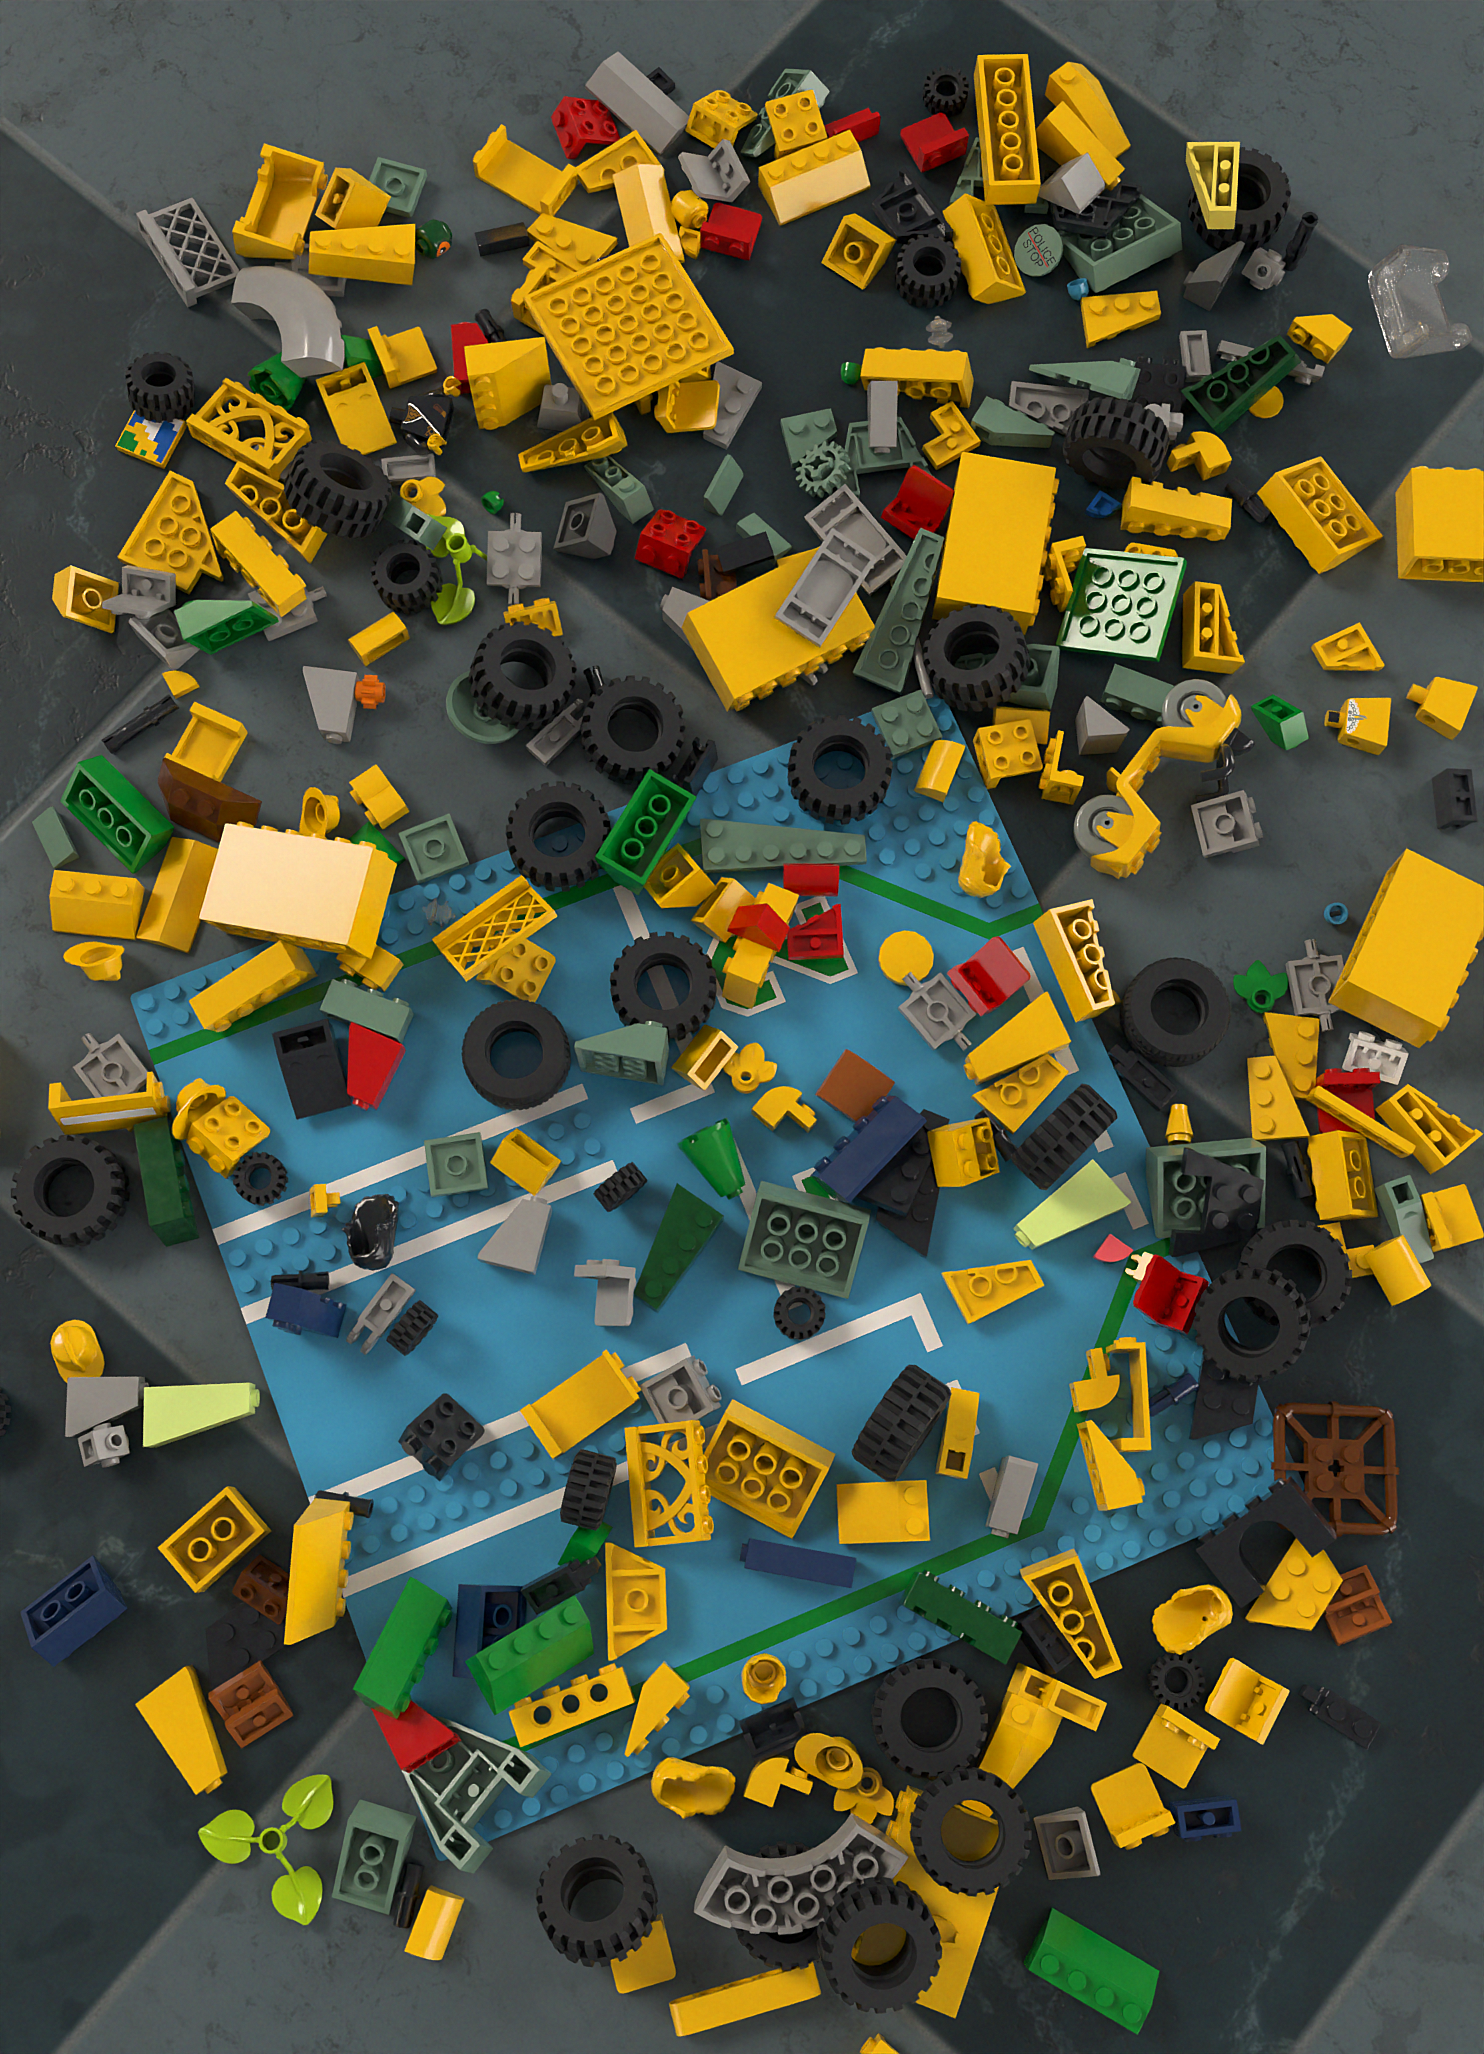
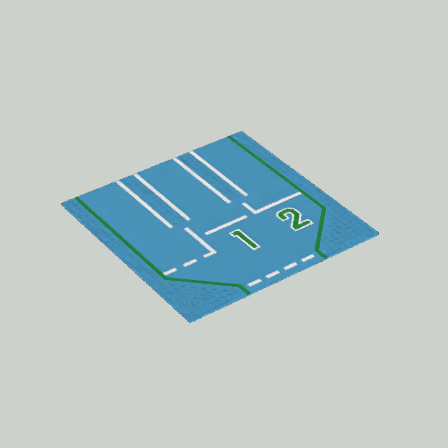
M932 688L934 696L926 699L942 734L941 740L953 741L965 746L944 803L913 791L932 744L894 759L891 758L890 761L893 762L892 774L883 802L878 803L877 809L872 814L865 813L864 819L858 822L855 821V818H851L849 824L841 825V820H834L833 824L825 823L826 818L821 816L816 820L811 817L809 809L803 811L799 807V800L793 798L787 776L790 750L793 743H796L797 740L711 772L699 790L690 812L664 855L679 843L702 871L700 819L865 835L867 863L863 865L839 866L838 897L799 896L796 909L788 925L789 929L798 924L802 925L811 917L817 914L819 916L832 909V906L841 904L844 957L788 960L786 936L780 951L776 952L773 962L768 963L770 966L765 976V981L761 988L758 987L756 1001L752 1009L722 997L726 973L722 971L728 957L733 958L736 953L733 947L738 936L731 934L725 943L708 935L690 921L705 900L698 906L661 908L645 888L642 889L638 896L616 883L603 869L598 870V877L593 881L589 878L586 879L585 886L578 889L575 884L569 886L570 891L562 892L561 887H555L554 892L546 890L545 885L542 884L540 887H536L531 884L529 878H526L529 885L557 914L556 918L527 938V940L551 953L556 958V962L535 1003L547 1008L561 1022L566 1032L571 1052L570 1070L568 1071L569 1074L566 1077L565 1083L562 1084L563 1086L557 1094H554V1097L548 1099L546 1103L543 1102L540 1106L537 1105L535 1108L531 1107L527 1110L516 1109L515 1111L492 1105L491 1102L489 1103L486 1099L482 1098L474 1089L462 1063L461 1049L463 1039H465L464 1035L470 1023L475 1020L474 1018L480 1015L479 1013L484 1011L485 1008L491 1007L492 1004H497L500 1001L504 1002V1000H518V998L496 985H483L475 980L477 975L466 982L451 963H448L432 940L453 923L521 876L518 868L513 864L509 850L388 896L376 945L400 959L403 966L385 992L379 988L376 991L383 994L382 998L390 1001L398 998L409 1003L408 1007L411 1008L414 1016L402 1042L406 1052L377 1110L369 1107L366 1111L352 1104V1106L297 1120L275 1049L272 1033L328 1019L334 1029L347 1082L350 1025L325 1017L319 1009L332 979L339 982L342 979L350 980L358 985V989L366 992L368 987L361 983L364 978L357 974L351 977L339 969L341 964L336 959L338 953L301 947L318 976L256 1009L251 1014L238 1019L228 1029L221 1032L204 1029L189 1000L277 942L269 941L131 995L130 999L159 1081L163 1084L165 1096L168 1095L170 1098V1112L173 1120L178 1115L176 1110L177 1096L185 1086L198 1078H201L210 1086L220 1085L226 1091L225 1099L229 1096L236 1097L270 1128L269 1136L240 1157L239 1161L242 1163L244 1161L243 1157L246 1155L250 1157L253 1152H258L259 1154L266 1152L276 1157L287 1170L288 1183L285 1184L287 1189L285 1192H281L280 1195L282 1197L279 1200L277 1198L274 1199V1203L270 1205L268 1203H264L265 1206L254 1205L237 1193L235 1190L237 1188L233 1185V1180H235L233 1174L225 1179L220 1173L215 1172L204 1158L190 1149L186 1143L187 1139L181 1140L310 1504L319 1490L338 1494L348 1492L349 1496L374 1500L371 1517L366 1518L354 1515L352 1528L347 1531V1541H351V1551L349 1558L345 1559L344 1570H348L349 1574L347 1586L342 1588V1594L344 1599H346V1605L366 1662L409 1578L417 1579L445 1597L452 1607L451 1611L453 1614L448 1626L442 1628L438 1636L439 1643L435 1653L432 1656L429 1655L424 1664L425 1672L421 1681L418 1684L415 1683L410 1692L411 1699L435 1718L441 1716L532 1754L552 1773L533 1798L519 1794L509 1783L473 1827L486 1842L654 1771L660 1761L666 1758L675 1757L682 1759L742 1733L739 1724L740 1720L794 1697L798 1708L959 1640L958 1637L898 1603L914 1572L922 1573L925 1569L940 1578L937 1583L946 1588L951 1584L965 1592L966 1594L963 1598L974 1604L977 1599L991 1607L990 1614L1000 1619L1003 1614L1010 1618L1041 1604L1022 1578L1019 1569L1075 1549L1088 1583L1094 1582L1201 1536L1211 1528L1215 1530L1223 1526L1221 1521L1234 1511L1237 1515L1246 1509L1244 1504L1256 1495L1263 1497L1270 1492L1268 1487L1274 1482V1470H1271V1462H1274V1417L1259 1385L1253 1424L1190 1440L1189 1436L1196 1398L1195 1390L1180 1399L1177 1406L1171 1405L1154 1417H1150L1151 1450L1119 1452L1135 1471L1137 1478L1142 1479L1145 1489V1495L1142 1496L1143 1502L1116 1509L1098 1511L1077 1424L1092 1420L1110 1442L1120 1438H1133L1129 1353H1106V1347L1114 1344V1340H1119L1122 1337H1136L1137 1342H1145L1148 1399L1162 1391L1164 1385L1170 1386L1187 1373H1190L1198 1383L1203 1346L1197 1345L1195 1337L1198 1333L1197 1330L1193 1329V1323L1187 1335L1159 1326L1133 1306L1134 1296L1140 1284L1125 1272L1126 1268L1136 1270L1139 1263L1131 1259V1256L1139 1255L1142 1257L1144 1252L1152 1255L1156 1254L1162 1256L1179 1271L1205 1278L1210 1282L1209 1285L1212 1282L1198 1251L1179 1257H1172L1168 1254L1171 1237L1157 1238L1155 1235L1146 1179V1148L1150 1147L1117 1073L1113 1069L1112 1062L1092 1019L1079 1022L1074 1020L1033 925V922L1044 913L950 707L943 699L936 695L934 688ZM871 712L857 717L862 719V725L866 726L870 723L874 726L875 735L881 734ZM844 751L826 753L819 757L814 765V772L818 779L825 785L835 789L854 787L865 776V768L860 760ZM627 805L607 812L611 830ZM973 821L992 828L998 834L1001 847L999 853L1011 866L1004 875L1000 889L993 895L983 898L966 894L958 883L962 857L965 852L967 830ZM578 823L536 839L534 844L538 851L547 856L564 857L580 848L585 840V830ZM783 869L705 873L714 885L718 883L721 877L735 879L755 898L759 891H765L768 883L783 888ZM545 912L535 913L534 918L540 917ZM526 914L518 915L516 921L525 920ZM521 928L513 929L512 931L518 933ZM904 930L916 932L925 937L931 945L934 954L932 969L920 983L932 980L941 972L952 985L951 978L947 972L954 966L965 963L989 940L999 936L1028 970L1031 977L1028 982L995 1011L983 1016L976 1013L977 1015L965 1024L962 1033L972 1043L967 1049L963 1051L956 1041L951 1039L943 1042L933 1051L897 1009L909 999L913 991L909 986L897 985L885 977L878 962L879 951L885 939L893 933ZM666 931L674 932V937L680 938L681 935L687 936L692 944L697 942L703 948V953L708 954L712 961L717 985L714 1009L710 1011V1017L707 1022L701 1023L700 1029L705 1024L721 1030L738 1046L735 1052L739 1054L746 1045L758 1043L764 1050V1061L777 1064V1071L773 1079L769 1082L760 1083L757 1089L748 1094L740 1093L733 1087L732 1077L726 1074L723 1068L705 1091L685 1080L671 1067L700 1029L694 1034L689 1032L686 1034V1038L680 1041L677 1038L670 1039L664 1085L581 1072L574 1048L576 1041L627 1027L624 1026L620 1021L618 1013L615 1012L610 991L611 972L614 971L613 964L617 957L621 958L622 950L627 945L632 947L636 938L640 936L643 939L650 938L649 933L657 932L658 936H665ZM481 946L473 947L471 953L479 952ZM475 961L467 962L464 970L472 966ZM659 965L643 973L639 978L637 991L645 1005L657 1010H669L681 1005L687 999L690 983L687 975L680 969L670 965ZM954 987V989L968 1004V999L964 996V994ZM1048 992L1071 1040L1067 1048L1050 1056L1068 1070L1069 1073L1013 1135L1007 1129L1005 1133L1013 1144L1019 1148L1039 1125L1081 1084L1091 1086L1116 1110L1118 1118L1047 1190L1039 1189L1013 1164L1012 1158L1005 1162L996 1148L999 1173L963 1187H940L926 1258L921 1257L917 1254V1251L905 1242L903 1243L894 1233L875 1221L878 1206L854 1197L848 1204L871 1209L849 1298L846 1299L814 1290L817 1295H820L825 1305L826 1315L820 1330L812 1337L803 1340L790 1339L788 1336L783 1335L775 1325L773 1316L774 1306L778 1297L785 1290L801 1286L738 1270L761 1181L833 1199L810 1175L815 1171L814 1166L824 1156L828 1158L833 1153L835 1143L843 1136L848 1137L854 1131L853 1125L855 1123L840 1111H835L815 1094L844 1050L848 1049L892 1079L895 1084L887 1096L898 1097L919 1114L923 1109L950 1119L949 1124L975 1120V1115L982 1111L983 1108L971 1096L993 1085L1000 1079L1013 1074L1020 1068L976 1086L974 1080H969L964 1071L963 1065L966 1064V1057L1041 994ZM520 1031L508 1033L501 1037L493 1046L490 1054L491 1064L494 1070L502 1077L509 1079L526 1077L533 1073L541 1064L543 1059L542 1045L530 1033ZM741 1077L744 1081L751 1079L750 1077ZM787 1086L802 1092V1098L798 1104L801 1106L804 1103L815 1112L814 1118L817 1121L816 1125L808 1133L790 1117L786 1116L772 1132L751 1114V1110L766 1092L776 1087ZM724 1118H728L746 1184L741 1187L743 1193L730 1200L726 1196L720 1197L677 1145L682 1139L707 1126H713L716 1124L715 1122ZM996 1120V1122L999 1124V1126H1000L1002 1129H1004L1005 1127H1003V1126ZM516 1128L561 1160L552 1177L535 1196L490 1163L502 1140ZM480 1132L488 1189L432 1198L424 1140ZM1092 1159L1131 1201L1124 1209L1033 1250L1029 1246L1026 1248L1022 1246L1014 1236L1017 1232L1013 1228ZM633 1162L646 1177L647 1183L629 1200H626L624 1204L619 1205L618 1208L613 1209L611 1212H607L593 1195L594 1191L607 1178H610L613 1173L618 1172L620 1168ZM265 1168L255 1170L250 1177V1183L255 1189H264L271 1182V1174ZM677 1183L724 1215V1221L658 1313L635 1298L633 1293V1316L629 1326L595 1325L598 1280L574 1277L575 1265H586L587 1260H619L620 1266L636 1268L635 1278L637 1285ZM314 1184H326V1193H340V1204L338 1207L327 1208L328 1212L323 1217L311 1218L309 1189ZM389 1194L394 1196L395 1201L399 1203L393 1258L386 1268L374 1271L364 1270L355 1266L350 1258L347 1236L342 1228L352 1220L355 1205L361 1202L364 1197ZM531 1196L547 1200V1205H551L553 1210L536 1275L482 1263L477 1259L479 1252L522 1199L530 1200ZM1109 1234L1133 1249L1129 1256L1117 1262H1100L1093 1258ZM1031 1260L1044 1286L967 1325L941 1275L942 1272ZM299 1270H303V1273L329 1271V1290L308 1291L321 1295V1299L330 1298L334 1302L347 1304L339 1337L335 1338L303 1330L301 1335H295L273 1327V1321L265 1318L272 1294L271 1276L299 1274ZM391 1273H393L414 1288L416 1292L382 1338L379 1337L373 1348L365 1355L361 1352V1348L373 1332L365 1326L360 1337L352 1344L348 1343L346 1339L357 1324L359 1316ZM420 1300L436 1312L438 1318L436 1323L433 1324L432 1329L428 1331L427 1336L421 1340V1343L408 1355L404 1356L386 1340L390 1335V1331L395 1328V1324L400 1321L403 1314L405 1315L407 1310ZM797 1302L790 1306L788 1316L793 1323L804 1324L810 1319L811 1312L806 1304ZM1225 1314L1227 1330L1239 1343L1227 1314ZM1102 1347L1103 1354L1108 1355L1110 1362V1371H1107V1376L1119 1374L1118 1391L1115 1397L1105 1406L1075 1413L1069 1384L1091 1379L1086 1351ZM606 1349L610 1355L616 1352L625 1365L620 1370L626 1378L632 1376L638 1386L685 1358L694 1355L696 1360L701 1359L704 1362L708 1371L705 1375L710 1386L713 1384L718 1388L722 1397L719 1401L720 1408L699 1419L700 1426H703L705 1431V1442L702 1443L703 1454L733 1399L833 1452L835 1457L793 1539L711 1496L710 1503H708L709 1516L712 1517L714 1524L711 1540L635 1548L624 1428L659 1424L642 1390L637 1393L640 1400L555 1460L551 1458L520 1410L528 1404H533L593 1362ZM917 1365L947 1385L950 1390L953 1387L980 1393L968 1478L962 1480L935 1474L948 1406L947 1402L945 1409L906 1469L896 1479V1481H927L930 1541L839 1544L836 1484L889 1482L856 1461L852 1455V1449L874 1409L905 1367ZM447 1393L484 1427L485 1432L454 1463L448 1474L439 1482L434 1476L429 1475L424 1470L422 1464L417 1459L408 1455L403 1450L398 1440L406 1427L439 1396ZM664 1432L646 1434L647 1442L661 1446ZM676 1432L669 1440L668 1449L671 1450L673 1444L681 1440L679 1448L682 1451L686 1450V1435L682 1432ZM1285 1444L1286 1462L1294 1463ZM580 1449L614 1457L617 1463L616 1473L603 1521L613 1528L596 1556L601 1563L598 1569L599 1572L591 1576V1583L583 1591L575 1595L590 1621L594 1654L526 1697L531 1696L532 1701L543 1697L542 1691L556 1685H559L560 1690L572 1686L570 1680L587 1674L588 1679L600 1675L598 1669L615 1663L616 1668L624 1667L635 1702L520 1747L509 1715V1711L515 1708L514 1704L494 1716L475 1679L452 1677L458 1585L524 1586L559 1567L558 1562L572 1535L578 1528L576 1525L561 1522L560 1517L562 1500L574 1458ZM657 1456L656 1464H654L653 1460L648 1461L650 1471L656 1470L660 1457ZM1013 1456L1038 1463V1467L1018 1534L1010 1533L1009 1538H1004L991 1534L992 1528L985 1525L1002 1457ZM689 1459L684 1460L689 1465ZM667 1461L662 1474L650 1482L651 1490L662 1493L667 1498L670 1506L680 1495L686 1483L679 1471ZM1286 1471V1479L1291 1476L1303 1491L1305 1486L1299 1472ZM654 1499L652 1501L653 1510L656 1511L658 1506H660L663 1513L664 1508L658 1499ZM690 1512L686 1515V1521L689 1524L681 1522L678 1516L674 1518L676 1525L683 1532H690L695 1526L694 1515ZM668 1523L654 1529L655 1538L675 1536ZM749 1538L855 1557L856 1564L852 1588L745 1569V1562L739 1561L742 1543L748 1544ZM609 1542L665 1568L667 1630L611 1661H608L605 1543ZM526 1600L525 1625L557 1605L536 1615ZM763 1653L777 1657L784 1665L787 1677L786 1686L780 1691L777 1700L767 1704H759L748 1698L743 1690L741 1677L746 1662L751 1657ZM665 1661L690 1685L687 1691L690 1697L679 1709L675 1706L671 1708L666 1714L670 1718L658 1733L653 1729L646 1736L649 1743L638 1755L632 1752L627 1757L625 1750L643 1684ZM598 1683L592 1686L591 1694L596 1700H604L608 1696V1690L605 1685ZM567 1695L563 1700L566 1710L572 1712L579 1708V1699L575 1695ZM546 1706L537 1707L535 1710L536 1719L542 1723L548 1722L551 1719L550 1709ZM420 1810L436 1858L439 1861L447 1860L448 1858L439 1850Z

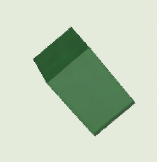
M602 1521L601 1526L596 1531L578 1526L568 1542L558 1565L561 1566L577 1558L582 1563L586 1559L597 1556L613 1527Z

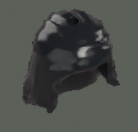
M377 1194L371 1197H364L361 1202L355 1205L352 1220L342 1228L347 1236L348 1253L355 1266L364 1270H380L386 1268L393 1258L399 1215V1203L395 1201L394 1196Z

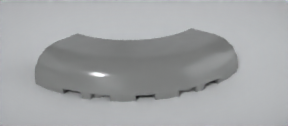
M276 266L242 268L238 272L234 283L231 304L250 320L269 319L276 321L282 340L281 362L300 378L343 370L345 354L344 340L341 339L340 333L342 324L337 319L336 308L333 302L320 287L297 272Z
M853 1813L850 1814L846 1822L828 1840L807 1852L795 1856L771 1859L758 1858L724 1846L702 1883L694 1904V1913L721 1926L744 1929L753 1934L778 1932L779 1935L803 1932L802 1929L818 1926L821 1921L825 1922L822 1916L827 1905L832 1907L834 1905L832 1898L838 1892L846 1893L848 1891L847 1885L853 1882L857 1886L864 1884L863 1879L873 1877L875 1882H880L881 1877L893 1879L908 1859V1855L888 1835Z

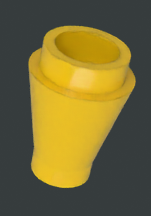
M1174 1104L1170 1106V1116L1165 1135L1169 1145L1190 1144L1191 1139L1194 1138L1187 1105Z

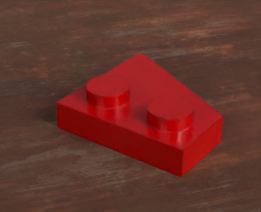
M836 904L832 906V909L819 916L817 914L811 917L806 923L798 924L789 929L787 933L788 960L844 957L841 904Z

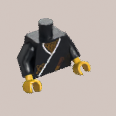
M453 376L447 377L443 386L435 390L419 394L418 396H410L406 410L395 407L391 408L390 423L401 425L403 439L419 455L434 452L437 455H443L455 412L452 398L449 397L451 395L454 397L460 395V390L456 386L461 385V382Z

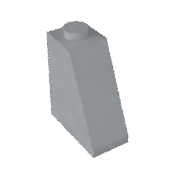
M871 381L868 385V448H874V453H890V448H896L898 381Z
M672 587L670 594H665L660 604L663 621L693 650L681 627L688 612L710 601Z
M303 666L307 689L323 739L333 744L350 742L357 707L355 687L356 682L360 681L357 672Z
M531 1196L530 1200L522 1199L482 1248L477 1259L482 1263L536 1275L553 1210L551 1205H547V1200Z
M68 1377L65 1437L81 1436L92 1431L95 1426L109 1423L143 1407L144 1387H149L148 1383H145V1377Z
M1013 1456L1002 1457L985 1525L992 1528L991 1534L1004 1538H1009L1010 1533L1018 1534L1038 1463Z

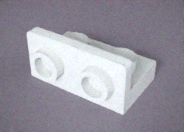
M1359 1031L1358 1035L1350 1033L1349 1039L1351 1042L1342 1068L1350 1072L1357 1068H1369L1370 1072H1380V1080L1398 1085L1409 1055L1402 1047L1403 1044L1391 1039H1386L1385 1042L1375 1040L1376 1036L1367 1032Z

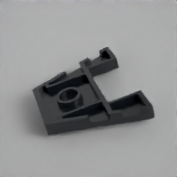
M1045 170L1044 182H1045L1055 171ZM1120 182L1116 198L1097 196L1080 214L1048 201L1054 227L1056 230H1062L1067 233L1074 232L1092 237L1106 238L1140 198L1142 186Z
M1184 1147L1180 1172L1184 1175L1208 1176L1200 1230L1172 1229L1168 1254L1172 1257H1179L1254 1236L1257 1232L1264 1180L1234 1166L1220 1162L1208 1155L1201 1154L1189 1147Z

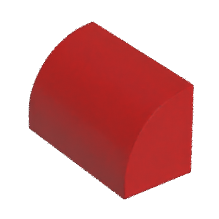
M783 863V889L799 896L838 897L839 865Z

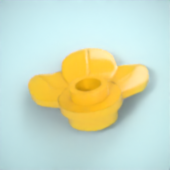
M426 477L421 481L411 479L403 483L400 488L401 498L425 514L444 516L446 514V505L438 495L445 486L441 480L436 477ZM416 489L417 495L411 498L410 492Z
M758 1043L746 1045L740 1054L734 1052L723 1067L724 1072L732 1077L733 1087L743 1094L751 1093L757 1089L760 1083L772 1080L777 1071L776 1063L764 1061V1050ZM741 1077H750L751 1079L744 1081Z
M863 1767L862 1778L856 1786L849 1789H837L834 1797V1810L845 1811L850 1809V1813H853L869 1824L873 1822L877 1812L891 1816L894 1808L891 1792L882 1786L881 1776L875 1769L870 1767ZM865 1777L872 1779V1785L869 1788H864L861 1785V1781Z

